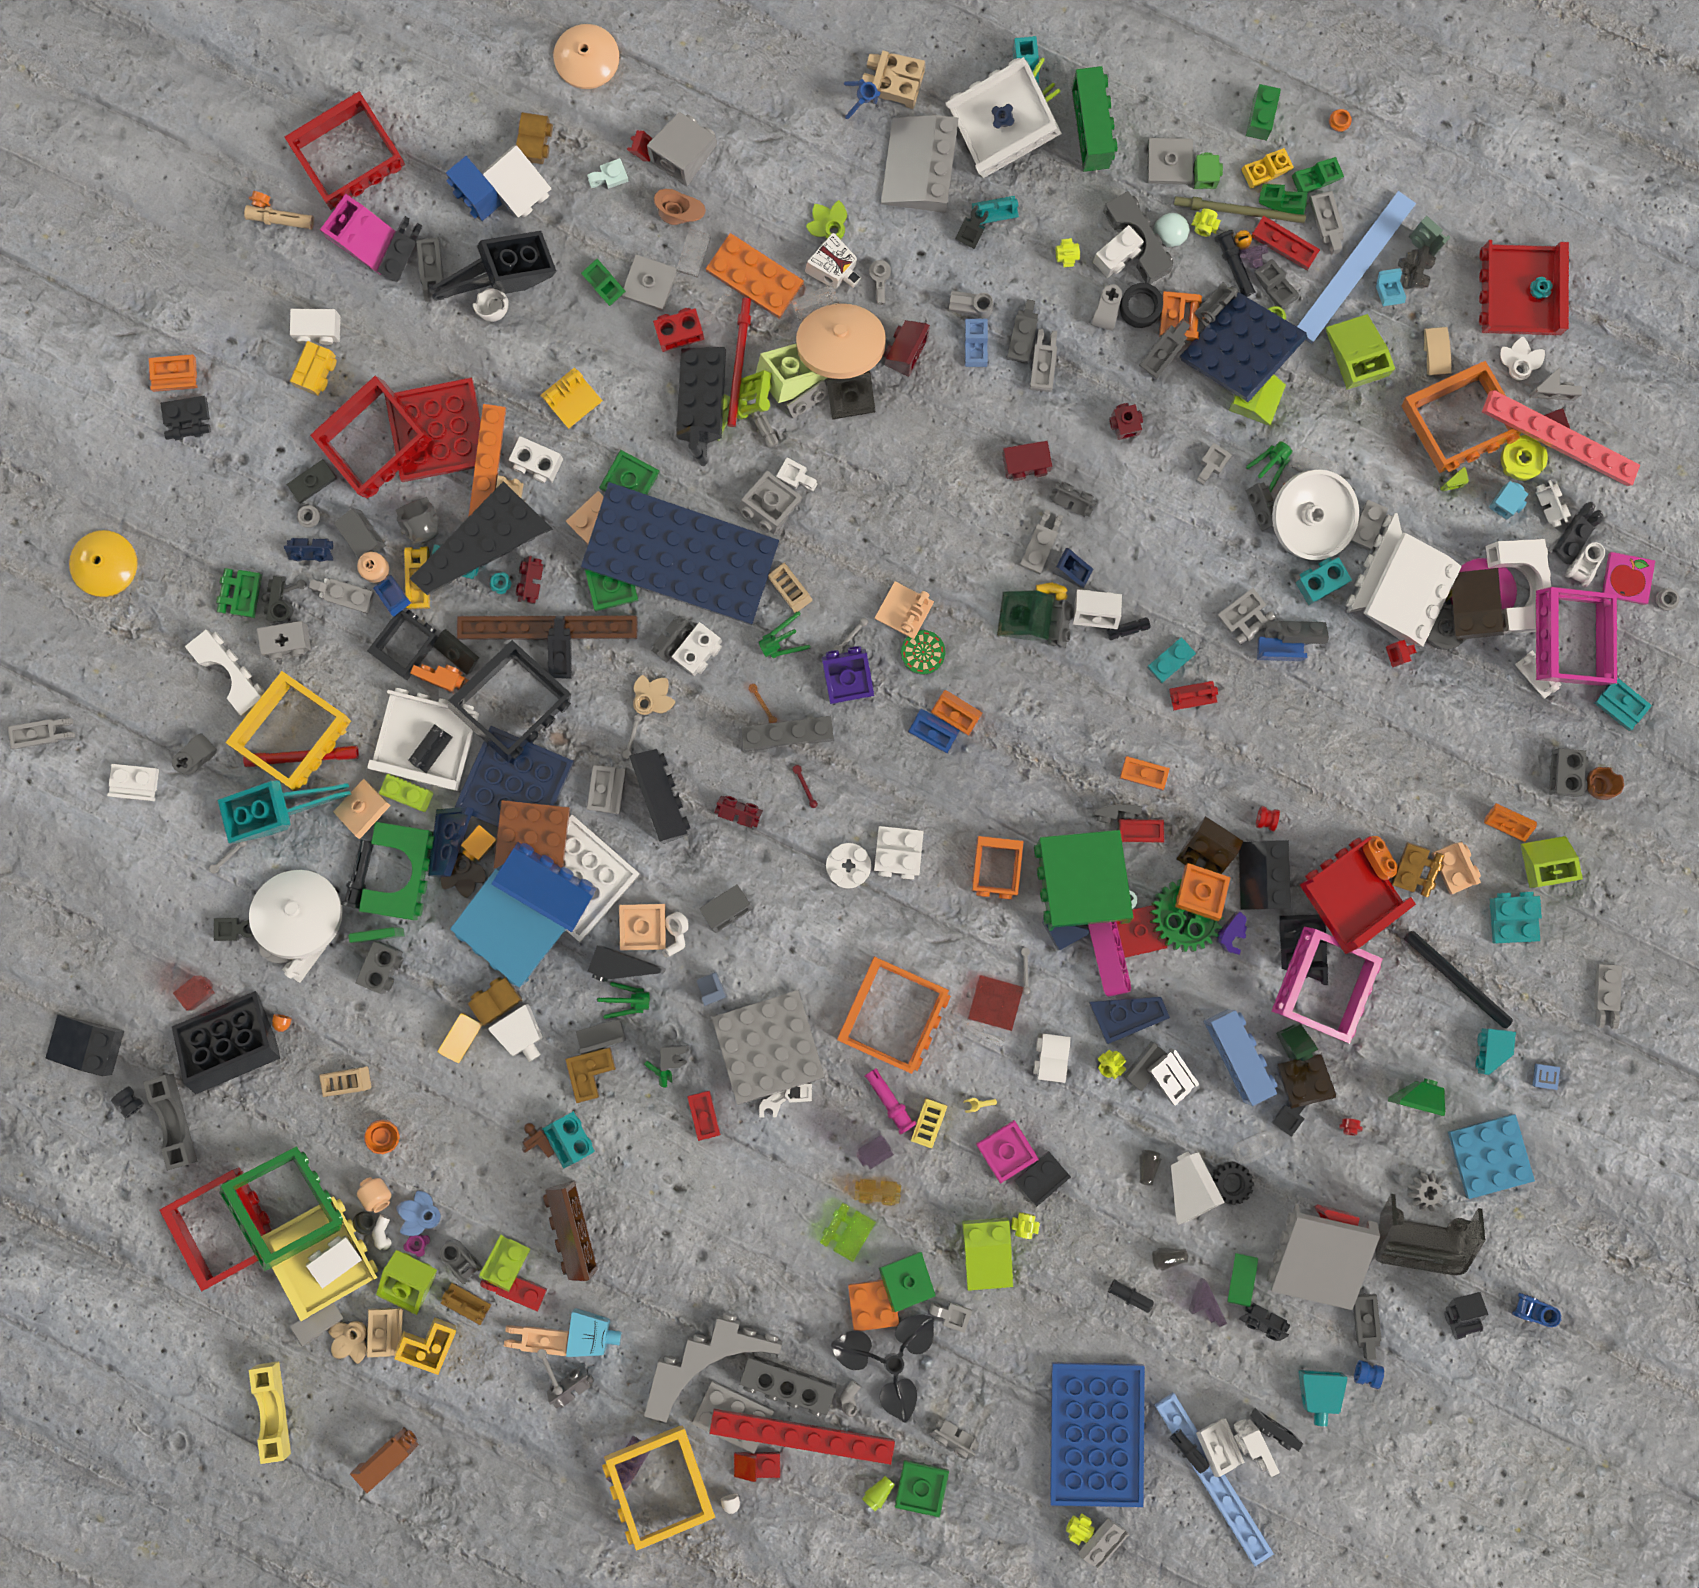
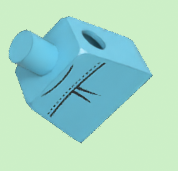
M575 1308L571 1314L566 1357L604 1355L607 1344L620 1346L622 1332L609 1330V1318Z

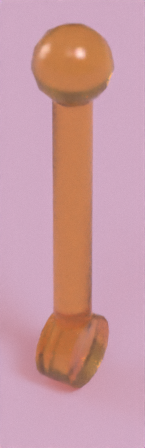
M750 684L749 691L756 696L769 718V723H777V718L772 716L758 693L757 685Z

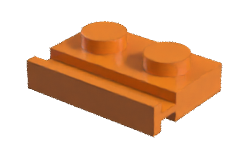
M193 354L149 358L150 390L153 392L198 388L196 384V357Z

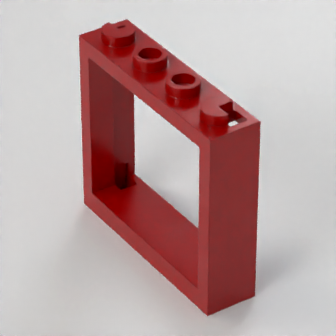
M360 91L284 136L330 210L337 207L345 194L351 198L357 197L366 188L379 184L384 177L399 172L402 166L406 165ZM364 110L392 154V157L329 195L300 149Z
M376 375L310 435L356 493L364 498L377 494L379 488L385 482L391 481L395 477V473L401 467L407 466L412 461L411 458L418 452L424 451L432 440L386 382ZM384 393L417 433V436L363 484L330 441Z
M240 1167L225 1173L159 1209L201 1292L258 1260L253 1255L213 1277L178 1208L224 1182L244 1174ZM248 1184L236 1189L259 1234L263 1236L271 1232L270 1218L265 1211L261 1210L258 1204L260 1200L254 1190L252 1191Z

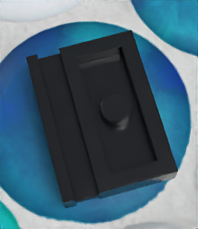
M1048 1151L1014 1181L1037 1207L1070 1179L1071 1176Z

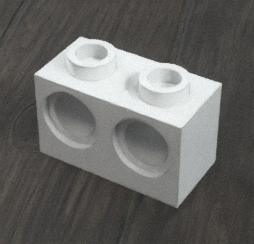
M519 436L509 458V462L513 466L512 469L521 474H525V472L533 474V478L542 483L546 481L553 483L563 461L561 454ZM523 453L530 454L529 460L525 462L520 461V456ZM543 462L551 463L548 470H540Z

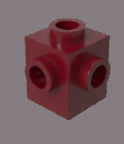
M1123 403L1116 406V409L1111 414L1112 417H1109L1111 429L1116 432L1117 439L1122 440L1140 435L1142 431L1141 423H1143L1141 410L1137 411L1136 404L1129 406V403Z

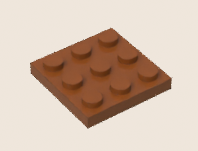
M502 800L494 868H498L505 863L517 842L530 845L534 852L541 856L546 855L554 861V864L561 868L564 867L570 808Z

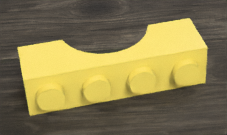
M277 1361L257 1364L249 1370L251 1393L256 1397L260 1411V1434L257 1440L260 1464L284 1461L291 1454L280 1363Z

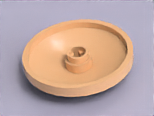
M831 304L813 311L802 321L796 336L797 352L804 365L816 374L833 379L852 378L868 372L880 361L885 351V330L880 320L865 308L852 304Z

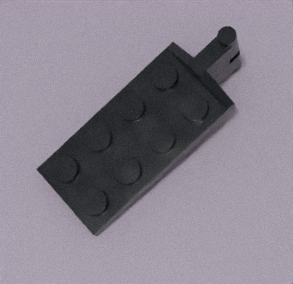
M725 347L681 348L676 437L679 440L690 442L688 447L701 466H705L708 462L707 443L722 438L726 366Z

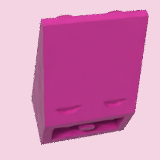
M347 194L344 195L320 229L327 240L375 272L395 232L389 225Z

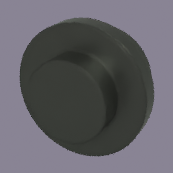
M362 1211L354 1216L353 1226L358 1233L366 1235L373 1231L376 1224L373 1214Z

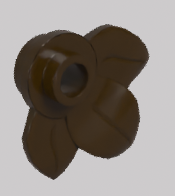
M463 853L458 854L451 876L441 877L442 889H449L455 886L458 892L465 898H468L474 892L475 883L486 882V874L482 866L475 864L474 861H471ZM465 860L466 867L461 869L459 863Z

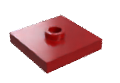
M1153 905L1132 909L1134 918L1130 923L1120 924V921L1116 922L1125 958L1168 948L1165 946V938L1158 939L1161 932H1153V929L1157 927V923H1150L1151 920L1156 918L1155 915L1150 914V911L1156 910V907Z

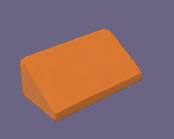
M947 690L943 691L931 713L968 736L983 714Z

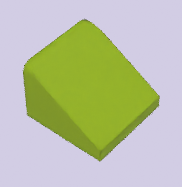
M1464 466L1440 487V490L1443 492L1465 486L1469 482L1466 467Z

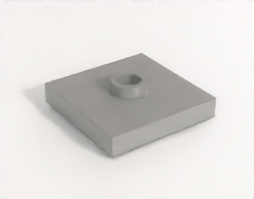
M1149 138L1148 183L1192 184L1193 139Z
M635 254L624 285L626 292L621 297L664 311L678 269Z

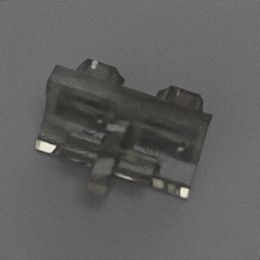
M1424 245L1421 249H1413L1407 253L1406 258L1399 259L1398 266L1403 268L1402 275H1405L1402 285L1404 289L1408 290L1413 287L1423 289L1429 286L1431 278L1423 274L1424 269H1431L1435 264L1436 257L1429 253L1430 247Z

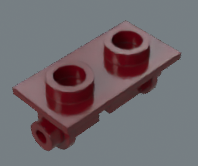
M532 556L524 558V561H521L519 566V574H522L521 581L516 586L517 602L527 599V603L535 604L536 600H538L540 584L532 582L533 579L541 580L544 565L541 559L533 558L532 562Z
M720 796L714 812L718 814V817L732 822L734 821L735 814L739 815L738 824L749 828H757L763 810L752 803L744 804L738 802L732 796Z

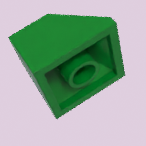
M1424 1078L1423 1082L1415 1081L1388 1097V1102L1445 1116L1446 1112L1445 1090L1443 1087L1437 1086L1438 1082Z

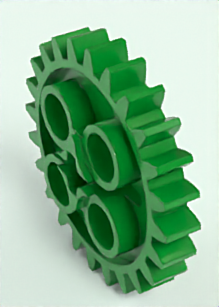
M1182 879L1177 880V885L1172 881L1169 883V888L1166 886L1161 888L1163 894L1157 893L1155 895L1159 901L1151 903L1156 907V910L1150 911V914L1155 915L1156 918L1151 920L1150 923H1157V927L1153 929V932H1161L1158 939L1166 938L1165 946L1173 943V950H1178L1181 946L1182 952H1187L1188 947L1191 952H1195L1197 946L1200 950L1205 948L1204 942L1208 945L1212 944L1210 936L1213 938L1218 937L1219 935L1214 930L1222 929V926L1216 920L1189 911L1187 915L1190 916V919L1186 920V916L1183 915V912H1186V910L1175 907L1176 897ZM1170 916H1173L1177 921L1175 928L1169 925L1168 920ZM1191 924H1194L1198 929L1196 936L1190 933ZM1183 926V934H1180V928Z

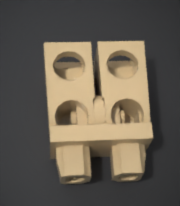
M883 50L881 55L869 54L867 68L876 70V74L874 76L864 73L862 79L865 82H872L876 86L877 91L881 93L878 98L905 104L907 108L914 109L925 73V61L898 54H889V52Z

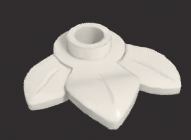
M1521 337L1513 344L1512 348L1502 347L1500 358L1502 363L1509 368L1511 377L1521 381L1527 379L1533 370L1541 367L1545 358V350L1531 351L1526 339ZM1521 367L1523 373H1519L1516 368Z

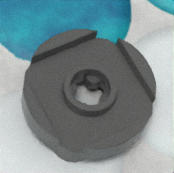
M1446 604L1442 606L1426 642L1437 649L1450 650L1458 647L1466 639L1457 640L1455 636L1453 605ZM1445 622H1449V627H1452V630L1447 631V633L1443 632L1441 625L1445 624Z

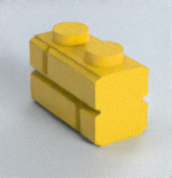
M307 341L289 382L296 388L319 396L320 391L323 392L327 387L328 379L326 378L329 371H333L336 366V355L327 348Z

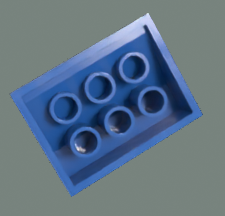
M517 842L491 883L570 932H573L596 891V888L593 887L590 881L579 879L573 875L574 873L570 869L559 867L554 864L550 857L546 855L541 856L534 852L530 845Z

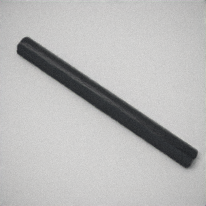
M1410 931L1406 934L1404 940L1502 1028H1508L1512 1024L1513 1019L1415 931Z

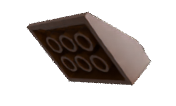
M574 1180L547 1188L543 1198L546 1208L550 1207L552 1216L549 1217L551 1229L556 1230L558 1239H555V1246L557 1252H561L563 1257L561 1262L563 1275H567L568 1280L588 1281L598 1268Z

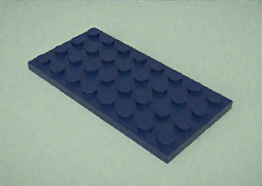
M609 482L581 568L752 625L779 540Z

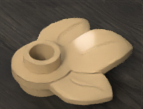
M641 675L634 684L636 697L634 698L633 706L637 713L641 715H648L652 712L662 714L674 706L675 700L666 696L669 688L667 678H658L649 682L644 675ZM647 700L649 702L648 707L642 708L641 702Z
M352 1321L349 1324L339 1322L328 1330L330 1336L335 1339L331 1346V1353L334 1358L341 1359L350 1355L357 1364L365 1358L367 1345L364 1340L367 1336V1328L362 1322Z

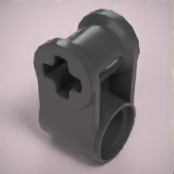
M200 733L193 737L173 757L172 766L177 772L191 775L209 761L218 750ZM183 760H187L186 764L188 766L186 768L183 767Z
M451 1239L440 1249V1258L462 1284H466L468 1282L467 1279L476 1271L482 1270L480 1262L459 1240ZM452 1246L456 1248L457 1256H449L446 1251L447 1247Z

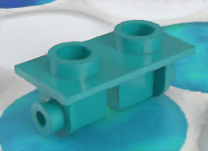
M1015 196L972 203V209L975 205L978 206L976 214L979 217H982L986 211L989 212L987 219L980 224L1019 217L1017 209L1019 207L1018 199H1015Z

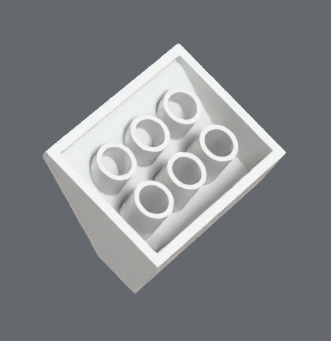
M1402 533L1364 614L1400 641L1405 640L1408 644L1423 647L1461 569V565L1448 555L1407 533Z

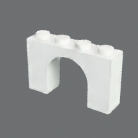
M1545 539L1498 541L1485 546L1488 568H1516L1525 575L1530 586L1529 600L1524 607L1502 609L1504 634L1536 632V590L1551 587V573L1548 566V550Z

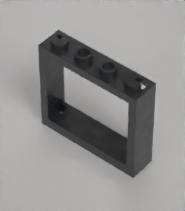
M511 640L448 700V708L508 762L512 757L514 759L519 757L524 751L523 747L528 742L530 744L533 743L540 735L538 732L543 727L548 728L555 721L554 716L559 711L563 713L571 705V693ZM514 658L559 700L507 749L462 706Z

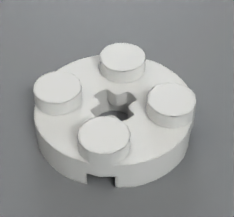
M853 843L841 844L834 848L827 858V874L839 887L855 888L864 883L870 874V857L866 850L859 845ZM847 859H850L851 863L855 864V868H852L851 872H846V868H842V863H846Z

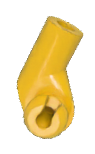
M1053 582L1036 585L1037 596L1055 593L1057 601L1068 598L1066 593L1068 590L1065 586Z

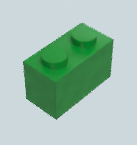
M1259 84L1254 95L1245 136L1267 141L1274 124L1281 92L1280 88Z

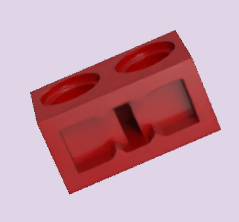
M684 308L671 316L664 314L653 321L662 352L705 340L696 308ZM688 321L695 323L691 329H686L683 325ZM665 328L673 329L670 335L662 334Z

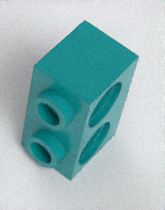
M1329 557L1319 563L1320 568L1314 571L1309 568L1299 574L1301 578L1295 583L1308 606L1352 581L1339 557L1334 560ZM1328 569L1336 572V579L1328 576ZM1309 580H1314L1317 583V590L1309 587Z
M574 1111L542 1128L563 1169L595 1152L590 1138L584 1132L581 1121Z

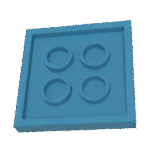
M1516 1114L1448 1131L1466 1198L1472 1199L1535 1181Z

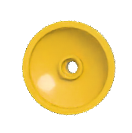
M107 530L95 531L82 537L74 546L69 559L70 574L76 585L84 592L97 597L114 596L125 590L133 581L137 571L136 552L131 543L120 534ZM100 557V563L95 564V559Z

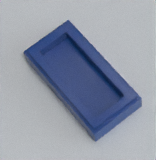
M392 575L386 577L373 588L393 617L411 604Z

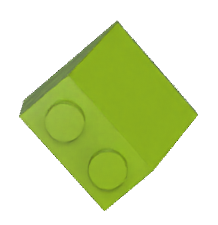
M1273 375L1249 402L1234 394L1229 411L1270 426L1286 384L1276 375Z
M396 1250L382 1272L376 1296L417 1315L433 1284L437 1269L428 1263L412 1258L407 1253Z

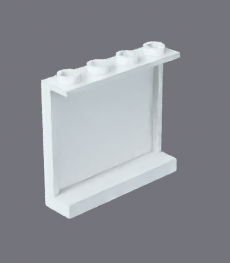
M1024 57L1012 60L1006 68L993 71L989 74V78L982 82L977 81L973 83L968 90L963 93L954 94L946 102V106L951 110L953 117L959 118L958 127L976 163L975 167L983 178L1062 134ZM1011 104L1013 106L1014 124L1012 126L1000 127L999 129L993 126L994 115L991 113L992 108Z
M395 688V691L388 690L387 693L390 694L380 735L373 760H369L367 769L459 792L474 731L448 708V700L439 698L438 702L430 700L431 696L417 693V696L408 695L409 691L401 688ZM464 704L462 707L473 718L478 720L479 713L473 711L474 707ZM436 724L453 738L426 774L411 764L408 759L433 725Z

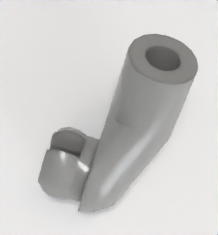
M854 1380L849 1383L840 1395L842 1411L849 1417L855 1416L858 1411L854 1396L861 1386Z

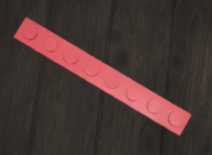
M1495 390L1489 392L1482 413L1626 486L1634 484L1640 464Z

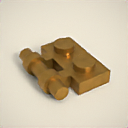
M1407 842L1397 866V874L1393 877L1391 884L1411 892H1415L1417 884L1421 885L1423 888L1420 894L1429 897L1431 890H1434L1437 884L1435 880L1438 872L1442 871L1444 866L1442 862L1445 855L1436 852L1434 859H1429L1430 850L1428 848ZM1424 866L1430 867L1427 878L1420 877Z

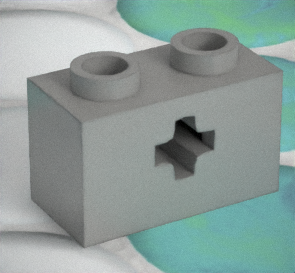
M302 621L257 628L261 655L269 658V660H280L283 658V655L291 654L292 657L303 656L306 651H311L308 626ZM284 638H287L288 641L285 642V646L281 645V642L285 640Z

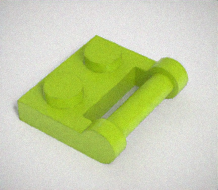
M763 370L741 379L737 412L738 419H744L749 414L757 411L764 412L769 410L770 402L767 398L771 388L770 372ZM756 399V403L747 405V401Z

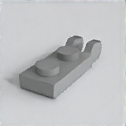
M1038 329L1037 341L1034 346L1030 390L1052 392L1057 354V331L1052 330L1050 346L1042 345L1044 332L1043 329Z
M1048 509L1045 510L1040 524H1037L1020 564L1021 567L1041 574L1063 518L1060 514L1056 517L1052 530L1044 527L1050 516V510Z
M49 719L8 726L10 748L15 750L56 743L58 740L75 738L74 732L57 734L56 727L72 725L73 719Z
M1596 965L1594 1009H1596V1026L1598 1028H1604L1606 1014L1604 1010H1610V1027L1612 1029H1618L1622 966Z

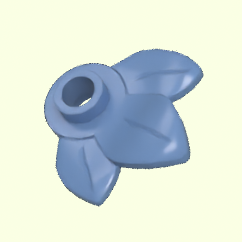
M417 1191L414 1201H403L396 1206L398 1214L402 1219L406 1220L400 1229V1233L406 1236H417L425 1228H434L441 1219L440 1211L433 1206L432 1198L426 1192ZM427 1213H432L430 1220H425Z

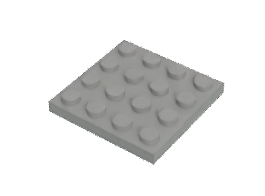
M799 990L712 1017L737 1105L825 1078Z

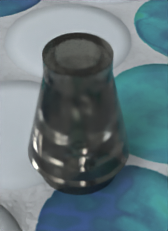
M1142 1150V1154L1139 1155V1183L1153 1185L1155 1175L1162 1160L1159 1152Z
M1158 1248L1157 1251L1152 1252V1260L1156 1270L1161 1269V1271H1164L1179 1264L1187 1263L1188 1254L1186 1249Z

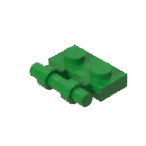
M224 568L223 576L220 577L219 582L221 584L220 595L216 599L218 604L217 613L226 614L227 606L230 605V614L255 618L262 574L238 570L237 578H232L233 570ZM231 586H235L233 598H229Z

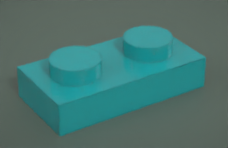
M1181 637L1149 664L1147 668L1162 684L1196 653Z

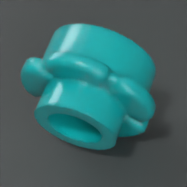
M1538 277L1536 281L1531 283L1530 292L1535 298H1547L1551 294L1553 286L1550 280H1546L1545 277Z
M501 572L492 575L489 585L492 591H496L497 594H504L506 590L511 588L512 582L509 580L508 574Z

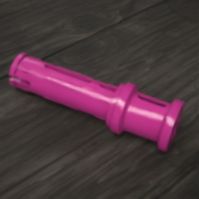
M877 1068L864 1076L888 1110L887 1116L889 1119L892 1118L898 1127L899 1135L917 1124L911 1120L905 1111V1105L900 1104Z

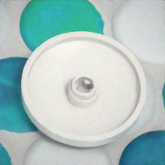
M1327 470L1301 472L1290 478L1282 486L1275 499L1272 512L1274 531L1282 546L1299 558L1322 560L1332 557L1349 544L1356 532L1359 521L1357 497L1350 484L1334 472Z
M307 870L283 872L269 879L254 896L249 911L250 928L257 942L269 953L286 959L308 957L325 948L337 934L343 913L341 900L333 885L326 878L315 872Z

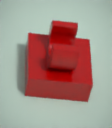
M637 130L635 136L630 138L633 141L632 147H628L627 150L642 161L650 162L647 145L653 138L645 131Z
M1405 640L1386 646L1392 668L1412 661L1410 655L1417 653L1414 644L1407 646Z

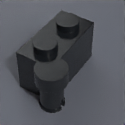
M1481 1292L1453 1298L1444 1312L1445 1319L1448 1325H1450L1456 1340L1466 1338L1468 1334L1482 1332L1483 1326L1481 1322L1489 1315Z

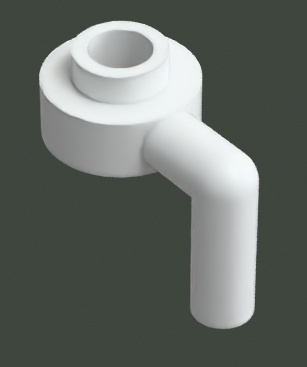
M680 912L667 916L665 920L667 930L675 936L676 941L673 945L662 950V954L666 958L685 948L683 933L688 930V920Z

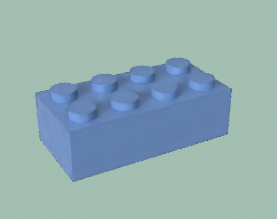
M1227 1009L1204 1020L1203 1022L1243 1102L1254 1106L1277 1095L1275 1090L1277 1083L1272 1075L1268 1076L1264 1068L1267 1066L1262 1054H1257L1254 1048L1257 1045L1251 1033L1247 1034L1244 1028L1246 1021L1240 1012L1237 1013L1236 1010Z

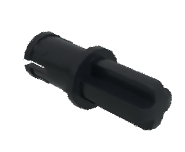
M1116 1279L1112 1281L1108 1289L1109 1293L1126 1301L1125 1304H1131L1146 1313H1149L1153 1307V1300L1136 1292V1288L1131 1289Z
M1181 1429L1176 1430L1177 1433L1174 1432L1169 1439L1183 1453L1182 1457L1187 1458L1200 1474L1205 1472L1210 1465L1196 1449L1197 1445L1192 1444Z

